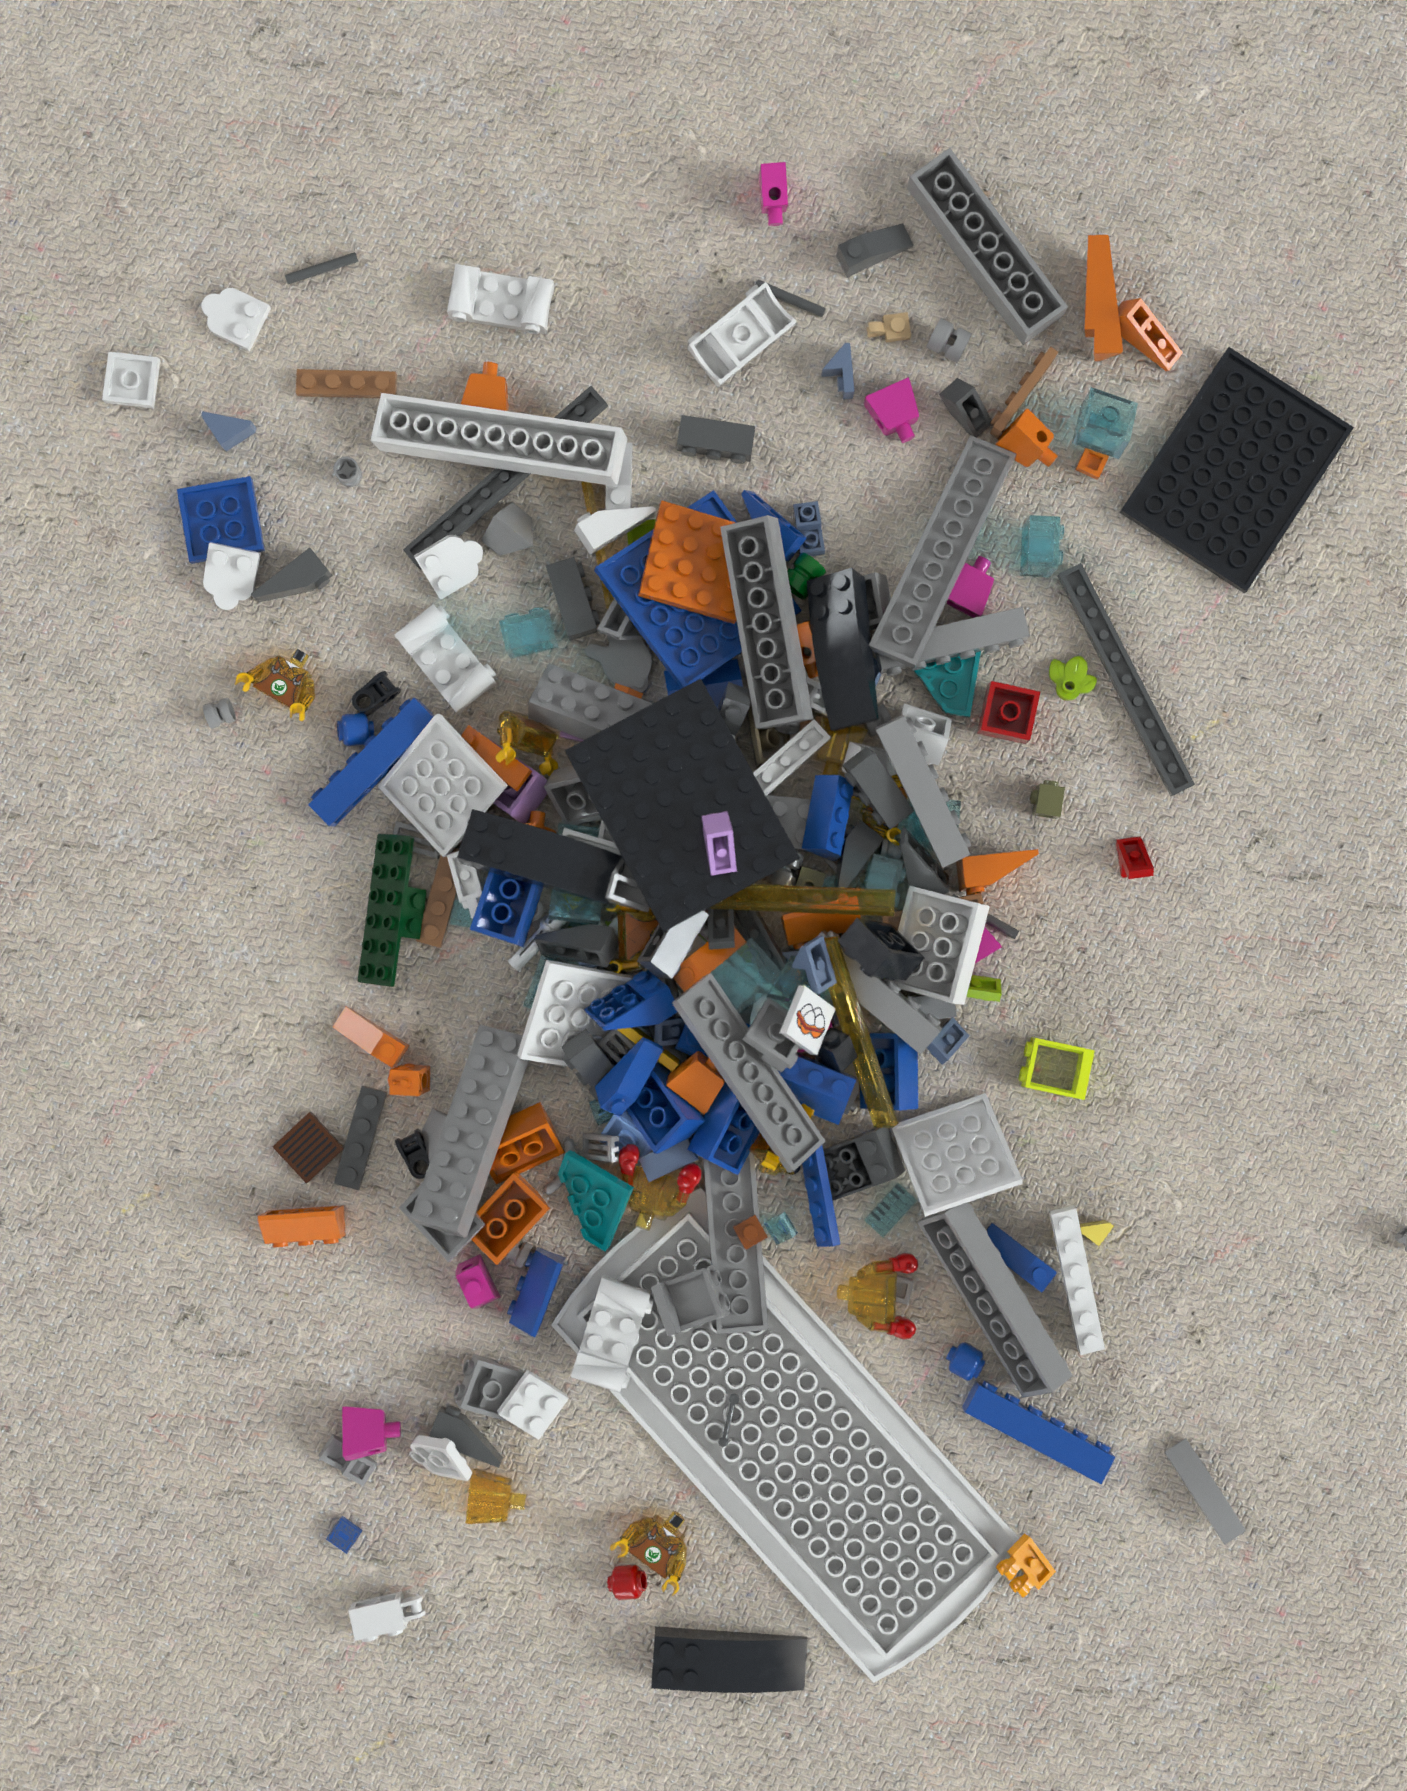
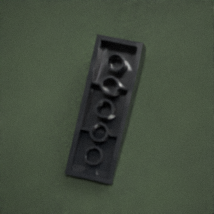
M849 568L806 581L815 661L831 730L837 731L879 720L872 649L869 647L871 634L865 577L853 568Z
M474 809L471 811L457 856L460 864L606 905L609 904L605 897L612 872L622 858L619 854L567 836Z
M655 1626L651 1688L718 1693H763L804 1690L808 1638L803 1636Z

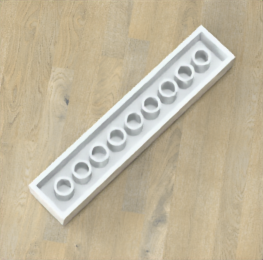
M381 393L371 442L380 451L617 487L627 437L620 427Z

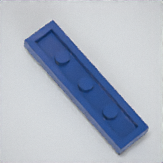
M821 1145L802 1163L817 1247H833L840 1245V1238L823 1145Z

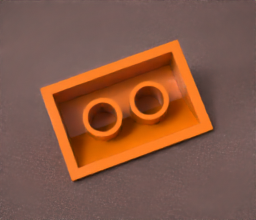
M857 897L785 914L780 917L787 946L793 945L794 950L801 948L808 941L816 938L823 930L827 932L832 930L836 934L842 933L843 935L856 918L861 919Z
M541 1102L509 1116L489 1173L496 1184L507 1180L513 1173L520 1174L565 1153Z
M513 1173L477 1211L485 1226L471 1240L498 1265L549 1211L550 1207L538 1191L521 1174Z
M344 1205L268 1210L258 1215V1223L265 1244L273 1243L275 1248L286 1247L288 1242H298V1246L313 1245V1240H323V1244L339 1243V1239L346 1236Z

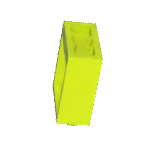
M1031 1037L1030 1042L1027 1041L1024 1048V1056L1027 1057L1026 1064L1021 1066L1019 1072V1081H1022L1021 1086L1085 1100L1095 1050ZM1038 1045L1079 1054L1072 1090L1031 1082Z

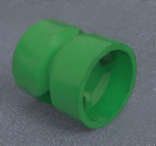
M802 552L793 563L794 569H788L787 572L791 593L805 600L808 596L806 581L824 576L827 572L817 560Z

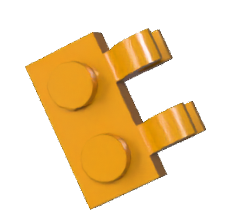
M1025 1533L1007 1551L1011 1557L1000 1561L996 1566V1569L1002 1576L1005 1575L1009 1581L1011 1580L1009 1586L1013 1592H1018L1022 1598L1029 1593L1032 1587L1039 1590L1056 1572L1031 1537ZM1019 1570L1023 1572L1022 1576L1015 1577Z

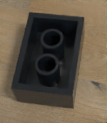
M856 918L838 940L844 947L843 952L852 960H856L861 965L860 970L869 977L906 981L925 958L892 924Z

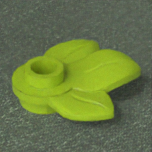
M1075 656L1066 664L1057 659H1053L1050 663L1049 677L1056 684V693L1062 700H1074L1079 694L1091 692L1096 685L1097 678L1087 674V663L1082 656ZM1065 685L1071 686L1073 690L1066 689Z

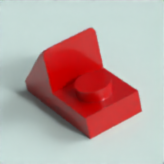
M1141 836L1116 839L1122 878L1135 879L1154 875V867Z

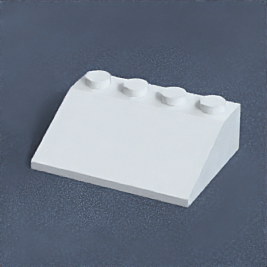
M909 886L898 931L925 958L906 981L897 979L892 981L901 989L952 1004L964 1005L990 906Z

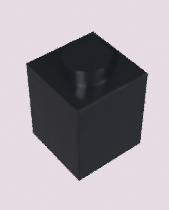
M830 1027L825 1034L818 1054L824 1066L842 1073L858 1056L850 1035Z

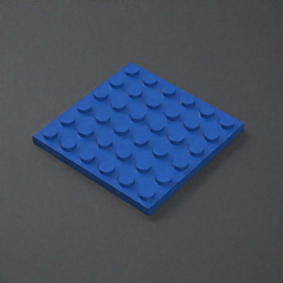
M714 490L687 507L737 523ZM652 530L596 566L594 571L681 689L700 678L703 680L742 653L737 621L735 624L638 596L653 534ZM792 598L794 612L796 616L802 610Z

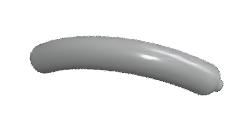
M570 1136L566 1137L564 1141L565 1153L569 1150L575 1152L574 1140L570 1139ZM558 1175L544 1186L543 1194L550 1195L561 1187L563 1183H561Z

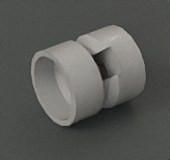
M941 318L926 348L938 354L944 352L946 358L958 363L972 333L962 328L954 329L952 323ZM950 337L956 340L953 346L947 344Z

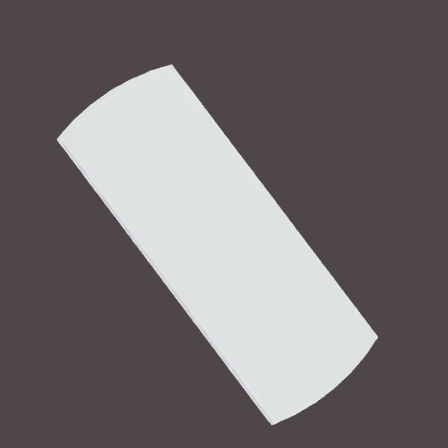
M699 1187L692 1193L687 1194L683 1203L679 1202L678 1199L671 1202L644 1220L616 1243L572 1292L551 1326L578 1354L603 1275L630 1286L651 1290L650 1299H654L650 1315L644 1314L626 1372L631 1375L627 1388L621 1387L620 1393L613 1390L610 1391L874 1683L904 1667L929 1650L970 1614L1001 1578L1002 1575L998 1572L996 1566L1000 1561L1011 1557L1007 1551L1019 1540V1537L763 1255L768 1330L717 1334L715 1319L667 1337L651 1286L711 1265L706 1192ZM735 1393L739 1396V1402L735 1404L727 1436L729 1442L726 1447H721L718 1441L723 1435L730 1407L729 1397Z

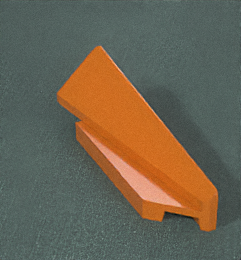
M1088 235L1085 337H1094V361H1102L1123 352L1108 235Z

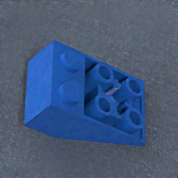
M649 970L637 973L633 979L615 987L611 993L594 1000L590 1006L584 1009L585 1013L604 1031L657 1025L678 1012L672 1004L674 998L669 987Z

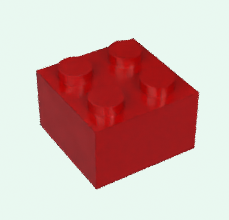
M991 681L986 688L977 734L1027 744L1032 735L1040 691Z

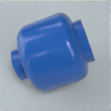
M364 713L344 714L341 717V721H337L338 740L343 741L346 746L364 745L365 741L374 734L373 721H368Z
M962 1342L958 1347L952 1346L946 1357L950 1361V1372L966 1381H970L973 1377L977 1379L986 1363L983 1359V1352L966 1342Z

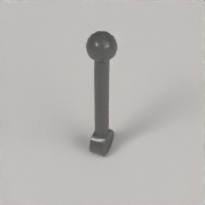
M735 1393L729 1397L730 1407L723 1435L718 1441L721 1447H726L729 1442L727 1436L735 1404L739 1402V1396Z

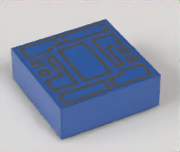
M342 1516L326 1540L347 1554L363 1530Z

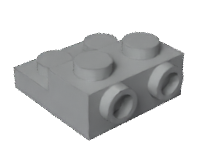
M768 997L742 1040L762 1053L760 1057L762 1060L782 1072L786 1067L792 1068L798 1059L796 1052L798 1048H802L780 1033L788 1010Z
M473 1354L472 1359H467L464 1364L463 1374L465 1377L463 1383H458L455 1388V1402L460 1409L507 1421L498 1415L497 1410L521 1379L524 1372L520 1369L499 1364L496 1360Z

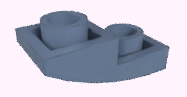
M818 501L793 504L796 529L807 538L799 548V553L804 552L810 556L825 555Z
M690 1138L658 1154L651 1152L639 1158L649 1182L699 1160L697 1154L687 1150L691 1143Z

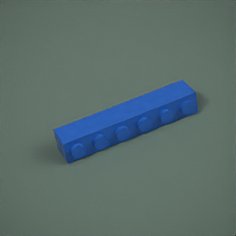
M416 698L406 700L399 707L400 712L394 718L390 717L382 724L383 730L377 736L375 734L370 736L364 743L365 748L359 754L357 752L352 754L346 761L348 765L342 771L337 770L329 778L330 783L324 789L322 787L319 788L311 796L312 801L308 805L328 826L335 827L387 775L435 716L420 700Z
M984 1380L983 1384L975 1381L962 1406L965 1413L1102 1485L1115 1459V1456L1110 1452V1446L1099 1440L1093 1443L1087 1439L1088 1435L1076 1428L1073 1431L1065 1428L1066 1423L1054 1416L1051 1419L1042 1416L1043 1411L1029 1404L1028 1408L1019 1403L1020 1399L1008 1392L1006 1395L997 1392L998 1387Z

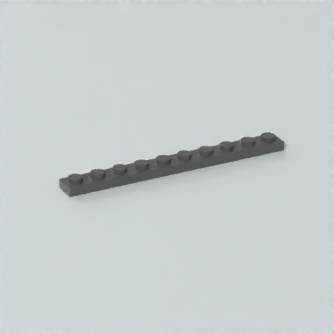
M589 386L554 418L590 423L608 407V404L592 386ZM496 468L406 546L403 551L421 570L414 555L448 535H462L525 480L530 473Z
M1079 563L1059 573L1057 577L1170 797L1195 785L1083 565Z

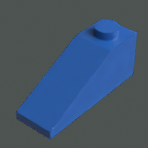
M744 490L741 495L751 519L766 515L778 518L785 561L789 562L807 538L754 491Z
M642 1037L596 1084L595 1089L600 1108L621 1116L637 1100L663 1051V1047Z
M991 1223L986 1229L988 1236L999 1250L1006 1266L1042 1293L1057 1272L995 1224Z

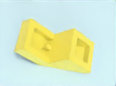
M1106 1220L1080 1224L1081 1234L1098 1246L1101 1245L1114 1227V1225Z

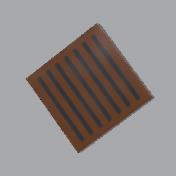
M309 1112L273 1146L277 1153L306 1184L344 1150L342 1144L312 1112Z

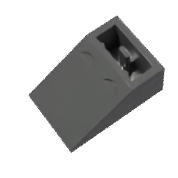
M886 1124L823 1149L832 1200L891 1181L906 1171Z

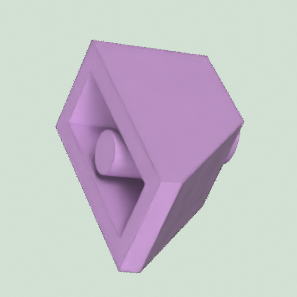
M728 812L702 816L704 840L711 876L737 871L733 830Z

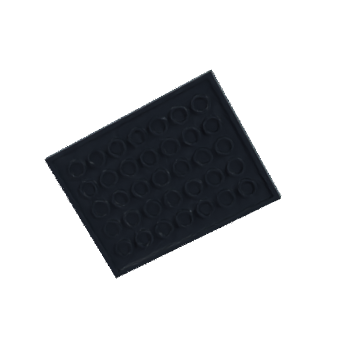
M1228 347L1119 513L1239 591L1246 593L1354 427L1231 347Z
M701 678L565 750L570 763L663 933L800 859ZM728 812L733 830L737 871L711 876L704 840L702 816Z

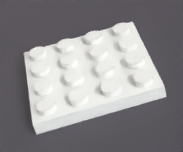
M436 714L379 783L378 788L443 857H446L463 839L472 809L486 812L508 785L441 714Z
M546 960L517 1056L524 1060L567 1066L563 1060L566 1055L561 1046L585 1029L588 1030L597 1043L611 1031H604L585 1013L584 1009L590 1006L594 1000L606 996L615 987L627 983L634 976ZM615 1034L614 1037L621 1043L622 1039ZM609 1040L606 1044L618 1053L619 1049ZM605 1051L609 1058L613 1062H615V1060Z
M986 1093L890 1125L925 1217L1023 1184L1022 1177Z

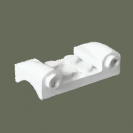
M455 264L447 313L449 319L457 322L467 321L522 330L530 334H547L550 303L555 287L554 281L533 276L525 279L482 272L478 267Z
M766 282L760 287L757 284L745 293L747 298L703 334L699 331L688 340L690 344L687 349L717 387H720L736 374L738 370L796 324V320L780 305Z
M432 604L394 634V636L455 712L460 715L474 700L497 685L493 679L496 673L488 663L483 666L448 623L447 619L450 616L441 605L436 608Z
M602 1276L571 1374L572 1378L619 1393L621 1387L627 1388L631 1375L626 1372L644 1314L650 1315L654 1299H650L651 1290L630 1286L607 1276Z

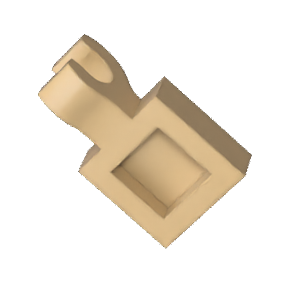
M908 312L883 315V323L879 321L869 322L868 327H866L868 338L885 335L886 343L910 340L911 338Z

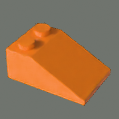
M1038 849L968 856L958 860L956 868L959 892L966 891V895L985 892L987 887L1039 854Z

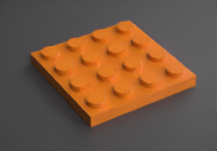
M661 500L638 596L735 624L737 619L720 527L736 522Z

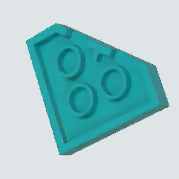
M981 651L975 652V656L971 658L960 659V656L950 658L951 661L945 664L936 665V662L927 663L923 669L913 670L944 714L970 718Z
M569 1150L565 1153L559 1168V1179L561 1183H565L569 1196H567L574 1216H578L582 1226L580 1231L583 1238L601 1250L606 1251L611 1245L634 1187Z

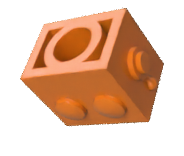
M407 1063L390 1069L388 1076L389 1095L420 1096L430 1091V1066Z

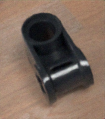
M385 670L375 675L366 685L354 693L352 704L358 713H364L366 716L371 715L401 692V689L395 687L387 677L388 673ZM381 684H384L388 690L386 691ZM368 697L371 699L368 707H359V701L362 698Z
M416 1129L413 1134L403 1139H395V1143L411 1175L417 1179H423L426 1173L421 1174L417 1171V1163L420 1160H424L428 1167L430 1163L422 1132ZM416 1141L415 1144H413V1145L407 1147V1145H409V1144H411V1143H413V1142Z

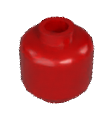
M636 1564L616 1566L611 1576H608V1590L618 1600L640 1598L647 1587L646 1573Z

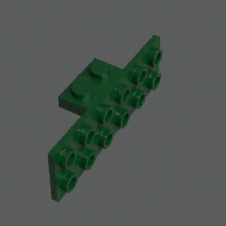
M377 835L358 969V982L394 987L401 937L420 940L427 890L408 887L415 839L413 836Z

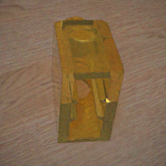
M821 717L820 726L831 739L816 752V760L825 762L822 775H838L839 768L843 767L849 742L862 744L868 730L853 726L832 731L828 718Z
M473 1469L470 1478L465 1524L506 1522L510 1509H525L526 1494L512 1493L513 1480L510 1478Z

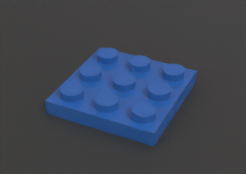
M251 476L177 489L188 559L191 564L206 562L210 542L255 552L265 551Z

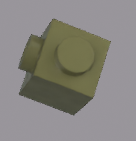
M1044 780L1043 784L1040 783L1036 786V789H1032L1030 795V804H1033L1032 816L1051 819L1060 818L1065 787L1058 786L1059 782Z
M802 866L792 894L793 897L797 898L796 902L806 906H810L811 902L816 904L826 873Z

